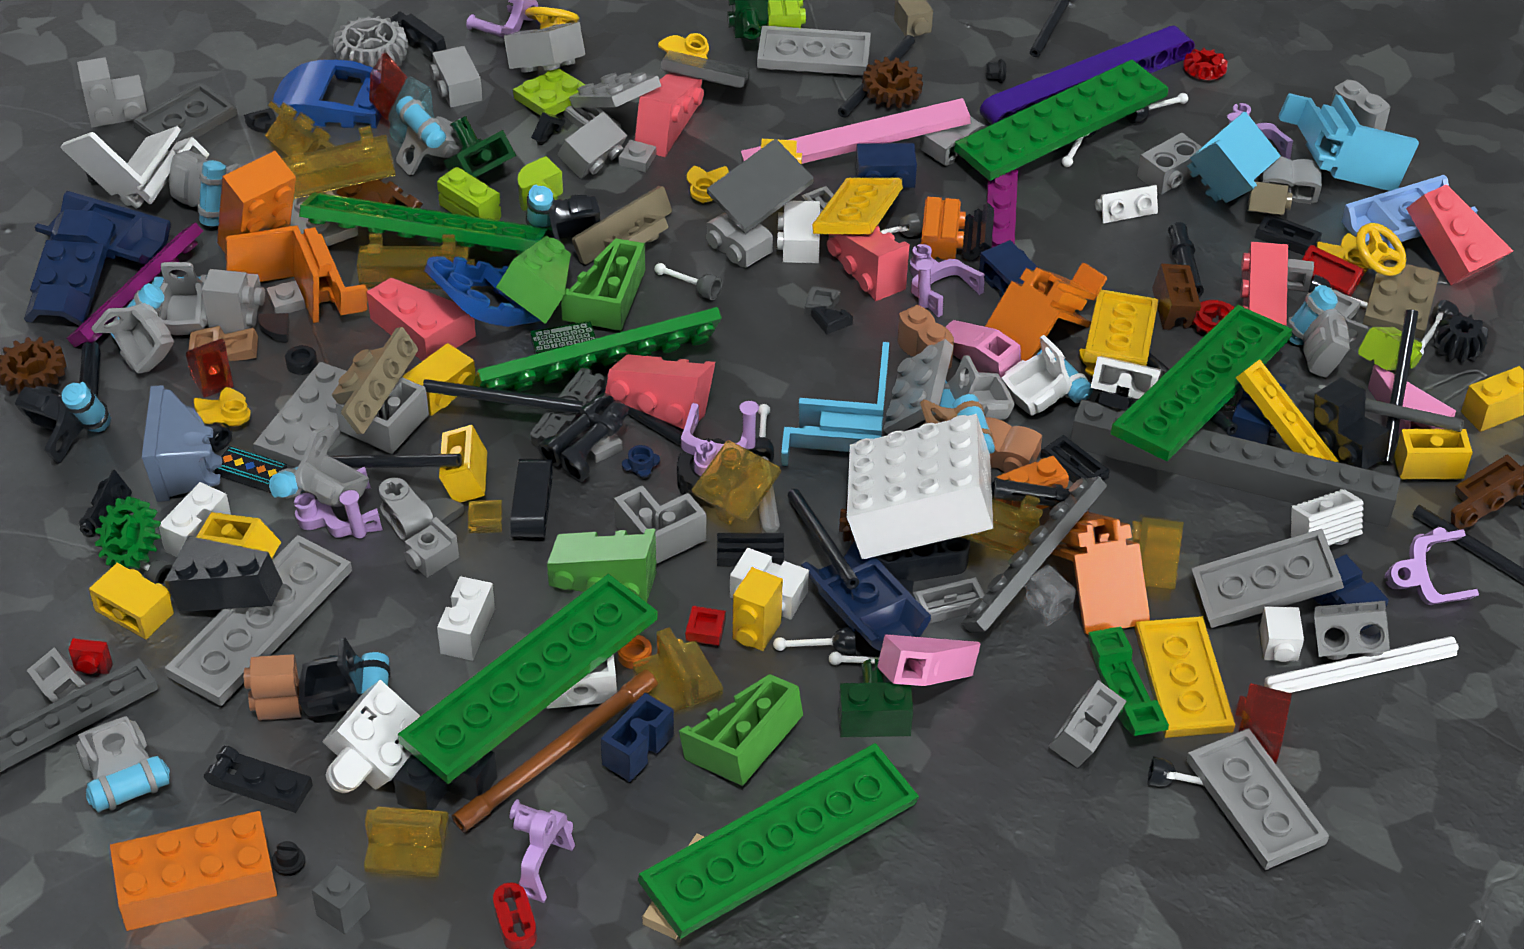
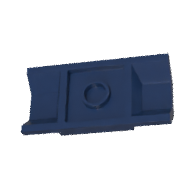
M66 191L64 193L61 211L58 216L65 209L95 211L114 223L115 229L106 257L115 259L119 256L145 265L167 245L171 228L169 220L74 192ZM56 218L49 226L37 223L35 231L51 236Z
M65 209L56 218L50 239L45 242L30 288L32 295L25 313V322H32L38 315L63 316L79 326L87 320L115 229L112 221L95 211Z
M856 541L852 543L844 556L859 579V585L854 589H849L832 564L822 569H818L808 562L801 564L802 568L809 570V578L819 588V594L853 631L857 630L872 647L879 651L882 649L885 635L920 637L931 621V615L876 557L861 558Z

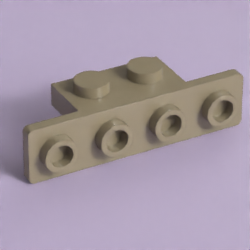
M663 186L654 188L574 236L572 242L580 263L588 264L593 261L615 238L640 243L656 240L659 237V233L669 228L665 216L672 212L665 188Z
M403 327L395 329L383 348L365 349L357 353L353 358L352 365L340 377L339 384L332 393V397L338 404L346 403L341 413L358 435L365 433L418 352V347Z

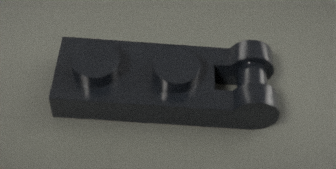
M230 746L221 747L216 755L217 762L215 765H210L204 774V779L215 787L294 813L298 811L313 786L310 776L239 754L237 750ZM229 768L237 770L235 775L227 773Z

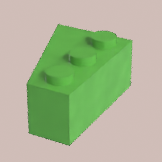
M545 236L513 259L496 288L546 324L564 296L571 253L564 249V245L559 240Z
M615 238L594 259V265L587 272L582 271L577 276L578 281L570 289H565L561 300L562 320L575 323L591 321L592 326L621 331L645 272V243Z
M656 528L645 529L644 534L627 535L626 530L616 531L614 536L599 537L597 532L558 534L547 563L549 586L585 592L604 576L610 574L647 602L657 573Z
M769 674L735 695L734 702L720 711L714 708L706 713L707 719L693 728L689 725L679 730L685 760L743 786L802 718L803 710L799 686Z

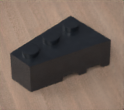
M188 536L164 581L180 612L272 606L283 584L269 552Z

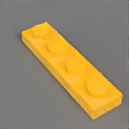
M1260 359L1236 377L1244 391L1250 395L1262 411L1264 417L1270 421L1282 437L1284 443L1293 452L1339 462Z

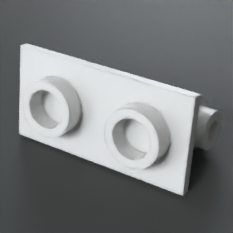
M1157 185L1101 195L1100 199L1095 201V207L1097 211H1102V223L1157 214Z

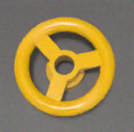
M529 7L525 10V15L528 18L540 22V29L579 21V16L576 13L549 7Z
M1367 223L1358 230L1356 245L1360 260L1364 266L1385 276H1395L1403 271L1406 265V252L1400 239L1389 228L1378 223ZM1369 233V244L1366 246L1365 237ZM1380 234L1389 240V242L1392 244L1395 250L1389 248L1388 245L1382 241ZM1386 260L1397 262L1393 267L1382 265Z

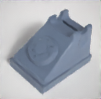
M164 385L150 387L142 450V460L157 502L170 501L171 496L191 492L199 482L210 487L219 485L221 474H215L213 471L216 468L222 467V457L213 452L209 438H213V428L205 426L195 409L191 406H186L172 390L165 389Z

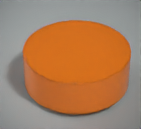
M637 635L617 651L618 660L624 667L629 669L645 667L652 658V645L650 641L644 636Z

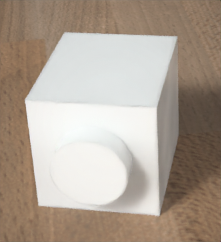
M1264 607L1259 627L1263 659L1280 662L1298 661L1304 641L1299 607Z

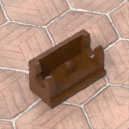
M1161 263L1152 289L1154 297L1159 299L1157 309L1162 328L1171 330L1175 325V320L1179 317L1185 318L1183 325L1184 328H1188L1193 322L1196 311L1201 309L1190 265Z

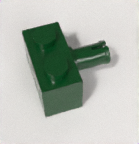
M728 0V5H732V11H727L728 28L733 27L735 38L756 39L760 37L762 26H768V0Z
M467 116L450 124L462 148L461 152L443 161L448 171L459 167L471 176L477 177L517 156L503 130L481 140L474 133Z
M871 659L864 661L861 665L863 683H840L838 707L840 737L911 736L913 719L911 685L884 682V674L877 667L879 660L875 659L874 671H872Z

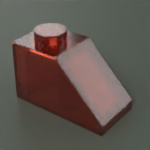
M383 53L370 73L369 100L388 121L398 117L396 106L402 98L411 96L413 99L418 100L422 94L387 53Z
M223 338L186 352L190 375L204 398L222 392L226 387H234Z
M1250 683L1247 697L1239 696L1235 716L1242 717L1239 732L1249 728L1274 763L1277 764L1292 693Z

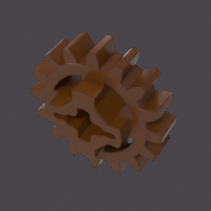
M884 57L883 62L875 59L873 65L868 64L866 71H864L862 79L863 91H868V98H877L876 104H880L883 101L888 108H890L891 104H896L898 108H901L902 103L910 106L912 100L917 101L919 94L922 92L923 75L917 73L918 68L916 66L908 67L909 61L901 63L897 57L894 61H890L887 57Z
M26 337L25 343L20 344L15 340L13 341V348H2L4 355H0V385H6L9 392L17 388L18 394H20L24 387H48L49 383L57 385L59 383L57 376H65L66 360L61 346L55 347L53 340L44 343L43 337H39L34 342L29 337Z

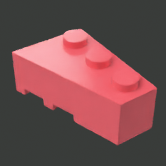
M669 72L660 79L661 87L639 97L635 141L656 146V155L666 157L698 105L702 103L704 97V89L701 88L702 79Z
M1447 184L1424 194L1406 208L1450 285L1496 264L1513 252Z
M878 225L872 234H829V240H827L829 253L842 263L845 271L851 274L859 282L862 290L868 292L875 301L906 289L910 244L905 241L901 243L896 242L893 234L890 232L886 234L881 233Z
M1251 242L1248 253H1243L1241 261L1242 283L1240 297L1243 298L1242 307L1286 326L1288 245Z
M389 278L367 291L370 319L390 335L393 334L396 328L403 327L418 347V352L415 356L421 361L428 358L447 343L458 348L476 337L474 318L451 300L394 278Z
M627 354L609 369L605 393L612 396L615 401L618 400L631 408L684 429L692 403L699 405V421L705 416L716 362L706 361L704 364L689 363L687 359L666 361L662 357Z

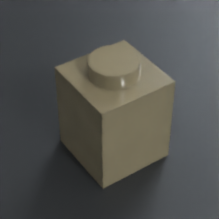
M895 0L894 20L905 37L907 35L914 37L932 32L933 10L926 0Z
M1255 181L1257 186L1249 193L1247 211L1282 216L1285 210H1290L1293 193L1288 192L1287 185Z

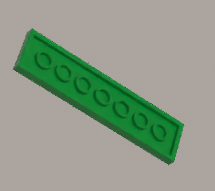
M1131 59L956 141L954 151L991 181L1167 97L1168 87Z
M317 192L312 193L300 205L299 217L308 218V222L314 224H325L326 221L336 222L341 228L353 229L356 226L367 227V230L373 233H385V230L397 232L398 236L413 238L415 235L427 236V240L432 242H444L445 239L457 241V245L463 247H473L475 244L485 245L486 249L490 251L500 252L504 251V248L516 250L518 255L548 234V228Z
M1237 305L1112 424L1111 435L1151 453L1155 457L1168 461L1242 388L1236 377L1259 359L1265 365L1290 340L1293 329Z
M718 307L481 368L477 370L472 386L499 390L514 388L515 392H522L532 388V383L544 381L545 384H553L562 380L563 375L570 373L576 375L581 368L590 369L592 372L593 367L604 365L605 369H609L627 354L651 356V352L661 349L663 353L676 351L681 347L680 344L691 342L693 346L700 345L710 340L709 337L712 336L722 317Z
M607 574L399 732V743L449 784L657 621L658 611L610 574Z
M874 743L639 873L637 881L681 939L915 805L919 795L879 746Z

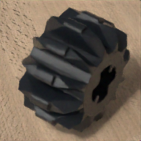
M1461 312L1456 316L1447 314L1445 319L1440 320L1436 326L1434 346L1439 348V355H1448L1450 361L1454 358L1459 359L1461 363H1464L1466 359L1475 361L1486 349L1488 329L1483 327V320H1474L1472 314L1468 317L1463 316Z

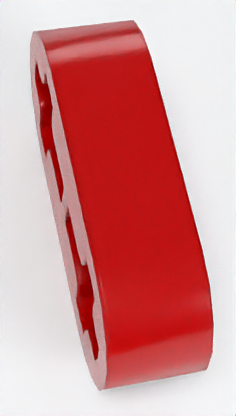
M504 883L493 894L494 912L503 942L508 949H531L536 943L537 933L535 919L526 891L517 883ZM512 898L515 902L516 910L510 911L505 899ZM520 923L521 930L525 933L524 936H517L516 932H514V924Z

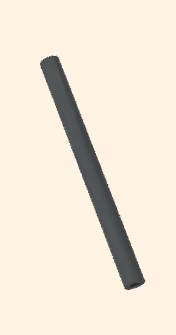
M1307 385L1304 390V398L1314 400L1315 393L1321 390V388ZM1367 398L1365 401V411L1457 432H1461L1463 429V419Z

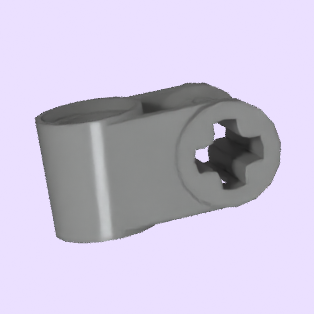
M389 478L380 484L379 495L383 500L380 505V513L393 527L401 540L405 541L431 525V520L433 519L431 510L414 493L407 482L400 478Z

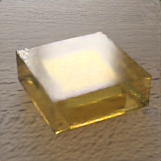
M502 500L469 501V533L502 532Z

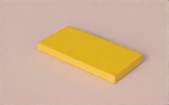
M846 178L813 222V234H872L903 189L902 179Z
M1101 289L1097 295L1083 361L1096 363L1098 356H1104L1147 366L1159 299Z
M1203 616L1136 622L1135 633L1154 700L1158 701L1169 724V729L1163 731L1164 738L1234 732L1235 722Z

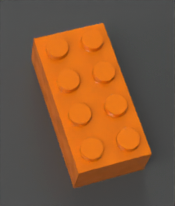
M276 151L222 176L217 243L225 254V238L227 236L290 227L296 176Z
M260 811L110 844L118 905L126 931L277 896Z

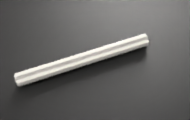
M1444 637L1390 649V651H1383V654L1379 656H1359L1268 676L1265 678L1264 688L1268 696L1274 697L1457 655L1459 646L1454 637Z

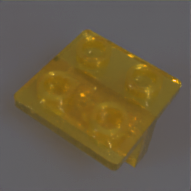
M270 101L268 106L279 116L265 134V137L296 163L308 159L310 161L320 145L333 152L335 151L337 146L329 140L331 135L319 126L314 128L313 124L315 122L302 112L297 116V111L285 102L280 106Z
M728 440L694 485L692 492L695 496L712 504L719 520L731 525L735 518L746 522L781 474V469L770 461Z
M670 627L657 631V654L633 663V670L636 675L647 669L655 676L658 686L648 694L674 709V712L723 694V686L697 642L691 641L684 644L681 638L676 639Z
M377 807L376 810L367 809L365 826L368 848L364 870L371 873L438 876L449 821L448 812Z

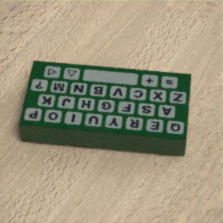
M591 321L530 331L535 354L596 339Z

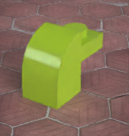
M547 156L527 164L518 174L519 203L523 211L528 208L527 195L533 185L537 184L538 186L549 188L553 193L554 199H558V196L563 194L562 171Z

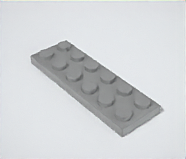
M297 535L272 560L283 582L273 605L223 609L165 667L166 676L222 706L244 683V668H250V658L270 656L352 572L351 562Z

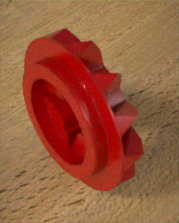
M1204 47L1201 51L1192 49L1191 53L1185 55L1183 67L1189 75L1202 80H1214L1222 77L1227 72L1228 61L1224 59V54L1215 53V49L1211 51L1206 50Z
M1220 300L1200 302L1201 309L1196 311L1192 324L1197 327V332L1208 333L1235 307ZM1218 315L1219 320L1217 321V323L1212 322V320L1216 318V316Z

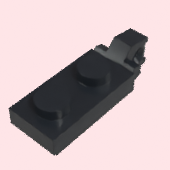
M398 11L397 14L390 17L391 22H398L399 27L404 28L408 42L422 49L426 56L433 58V52L447 49L444 36L413 14L405 15Z

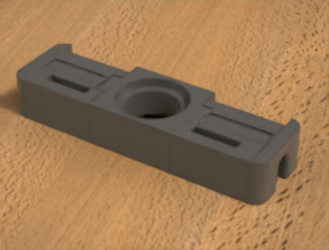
M581 368L558 398L583 401L584 406L596 397L602 388L606 389L604 376L599 373L593 376L590 369ZM548 409L530 432L533 446L538 448L545 438L561 433L576 421L581 414L564 415L560 411Z

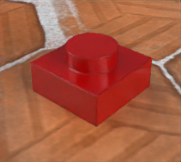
M692 606L685 631L686 641L719 646L726 622V611Z
M72 639L68 650L76 671L86 674L97 673L107 675L110 673L113 663L107 642Z

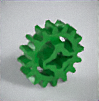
M128 496L125 500L117 498L116 507L107 505L108 515L106 517H99V520L103 523L102 528L95 529V533L100 534V539L95 542V546L102 547L98 556L99 558L107 559V566L113 567L116 563H119L128 569H140V561L146 563L150 561L148 552L157 551L153 542L154 540L161 539V535L155 533V529L161 525V521L153 520L157 510L149 508V502Z

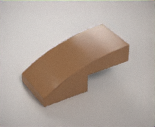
M220 326L190 332L188 355L190 358L206 361L253 359L257 356L258 335L254 328L224 334Z

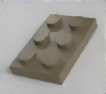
M1386 260L1382 265L1393 267L1397 262ZM1406 264L1403 271L1395 276H1385L1376 272L1362 324L1372 327H1395L1402 331L1405 312L1408 309L1419 312L1415 338L1423 339L1440 272Z

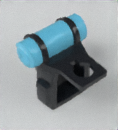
M537 184L532 186L527 195L528 208L525 222L527 225L548 228L549 238L559 240L560 238L574 237L600 221V210L595 196L571 195L570 199H554L553 193L549 188L538 186Z
M84 382L67 385L63 389L62 394L49 387H24L15 402L17 408L31 423L53 430L45 446V452L57 463L62 462L73 440L83 428L91 432H101L111 422L107 405L101 402L95 396L93 388ZM63 435V443L60 449L56 451V443L59 437Z
M340 638L338 656L329 655V657L314 659L302 665L299 682V704L308 716H322L349 710L364 691L379 680H382L388 686V680L391 675L389 657L383 653L370 652L362 655L360 658L356 655L347 639Z

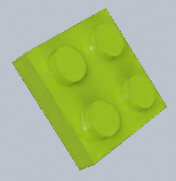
M558 68L548 70L541 76L525 81L522 85L513 89V95L515 100L540 116L543 112L557 115L572 105L569 97L579 93L578 88L585 84Z

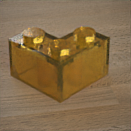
M1140 514L1139 521L1132 522V538L1130 540L1140 545L1145 586L1175 590L1184 524L1180 519Z

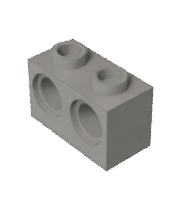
M1181 132L1140 155L1137 177L1149 186L1157 185V192L1161 195L1173 188H1177L1181 183L1192 178L1190 175L1192 172L1187 165L1192 162L1190 157L1202 146Z
M1385 601L1315 607L1314 620L1319 657L1327 656L1328 659L1338 660L1346 658L1348 654L1362 653L1366 657L1382 655L1383 651H1390ZM1366 625H1374L1380 631L1374 636H1367L1361 632V629ZM1330 628H1339L1344 632V635L1341 638L1332 639L1325 632Z
M1097 680L1082 695L1048 747L1078 768L1094 753L1127 701Z

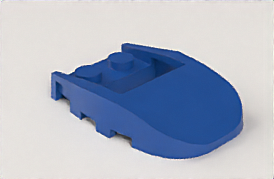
M317 60L306 62L291 70L283 78L274 94V109L281 117L297 122L304 119L313 120L314 126L326 127L327 122L341 123L342 128H354L356 122L370 124L371 128L377 129L395 88L393 74L355 61ZM334 74L338 79L347 80L349 76L361 79L363 84L353 106L322 101Z
M441 256L428 258L424 272L471 317L485 323L506 327L541 321L496 288L508 269L507 266H503L502 269L494 268L488 262L478 261L476 266L467 264V260L462 257H454L453 262ZM493 286V290L505 297L510 303H501L498 307L489 306L490 299L483 293L472 290L471 287Z

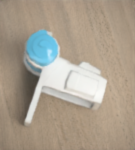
M1045 335L1040 337L1042 350L1036 356L1027 361L1022 360L1007 370L1001 378L1008 388L1013 401L1031 416L1047 409L1056 403L1057 399L1064 396L1070 398L1074 403H1080L1081 399L1087 400L1093 393V388H1090L1091 384L1086 376L1079 373L1065 360L1062 352Z

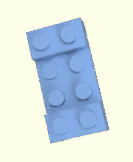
M1441 175L1346 204L1341 222L1355 237L1358 230L1367 223H1378L1389 228L1401 242L1422 236L1406 208L1424 194L1445 184L1449 186L1448 178L1445 175ZM1475 206L1471 207V209L1477 214L1478 210L1475 208ZM1369 233L1365 237L1366 246L1369 244ZM1380 234L1382 241L1385 242L1389 248L1395 250L1392 244L1389 242V240Z

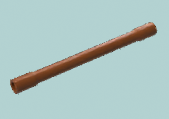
M644 669L624 684L617 693L482 795L476 796L452 814V819L456 826L462 832H467L488 816L496 806L626 707L634 704L644 693L648 694L657 687L658 682L655 676L649 670Z

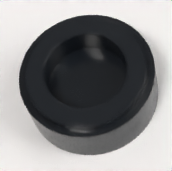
M306 345L295 346L289 349L285 355L287 369L296 375L311 373L318 365L316 351Z

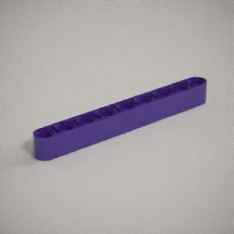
M1174 25L994 94L983 101L980 107V114L992 125L1131 59L1149 73H1153L1183 61L1185 55L1191 53L1192 49H1194L1195 43L1178 27Z

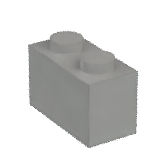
M465 46L432 53L433 64L429 66L433 81H438L439 94L441 98H446L450 108L482 101L481 78Z
M602 112L566 138L557 156L582 179L589 173L592 175L596 174L604 166L608 158L611 160L617 158L624 150L622 144L627 135Z

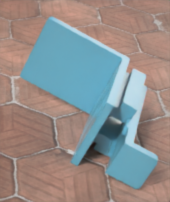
M1289 93L1278 116L1280 121L1295 124L1299 127L1307 141L1306 146L1320 169L1330 171L1332 176L1337 179L1388 191L1399 188L1419 145L1416 138L1360 125L1341 95H1335L1331 106L1323 104L1320 109V107L1315 105L1312 98Z
M1244 111L1190 157L1192 162L1187 167L1192 172L1190 173L1192 177L1200 175L1203 178L1201 182L1205 186L1209 185L1205 192L1207 196H1211L1215 202L1222 198L1227 203L1253 190L1257 186L1254 179L1281 155Z
M883 342L877 404L799 398V428L784 427L781 451L782 466H788L790 447L850 452V444L865 438L875 439L882 437L889 342Z

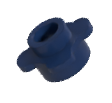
M637 445L629 450L628 459L622 461V468L626 471L631 470L640 477H648L651 474V469L660 463V457L654 454L650 447Z

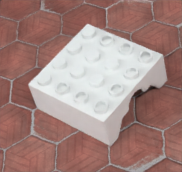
M977 414L969 416L959 415L948 421L936 424L926 423L916 429L894 431L887 436L875 439L865 438L850 444L847 519L862 559L993 529L990 454Z

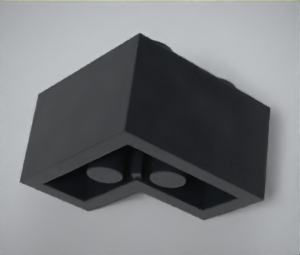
M1341 377L1315 393L1314 430L1337 459L1350 466L1368 469L1388 456L1389 429L1365 417L1366 390Z
M488 752L449 784L411 754L394 777L397 804L429 818L447 791L471 801L476 796L482 795L489 790L497 779L495 752Z

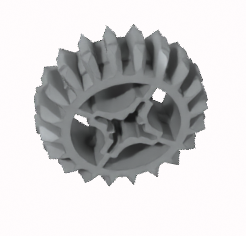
M368 15L364 19L357 17L356 21H347V25H341L339 31L335 32L333 39V52L335 53L336 60L355 61L382 71H394L395 66H402V61L406 59L408 52V39L406 38L404 28L399 27L398 22H391L390 18L381 19L380 15L376 18H370Z

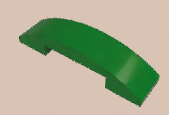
M1122 627L1089 632L1088 639L1101 682L1127 701L1117 715L1125 728L1134 736L1168 730L1169 724L1158 701H1151L1132 662L1133 649Z

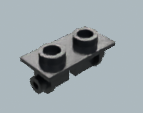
M112 470L109 477L98 484V490L91 501L93 507L88 508L84 517L79 521L80 531L85 535H91L95 532V529L102 528L103 523L99 520V517H106L108 515L107 505L116 507L117 498L125 500L127 496L130 497L132 494L131 489L116 470Z

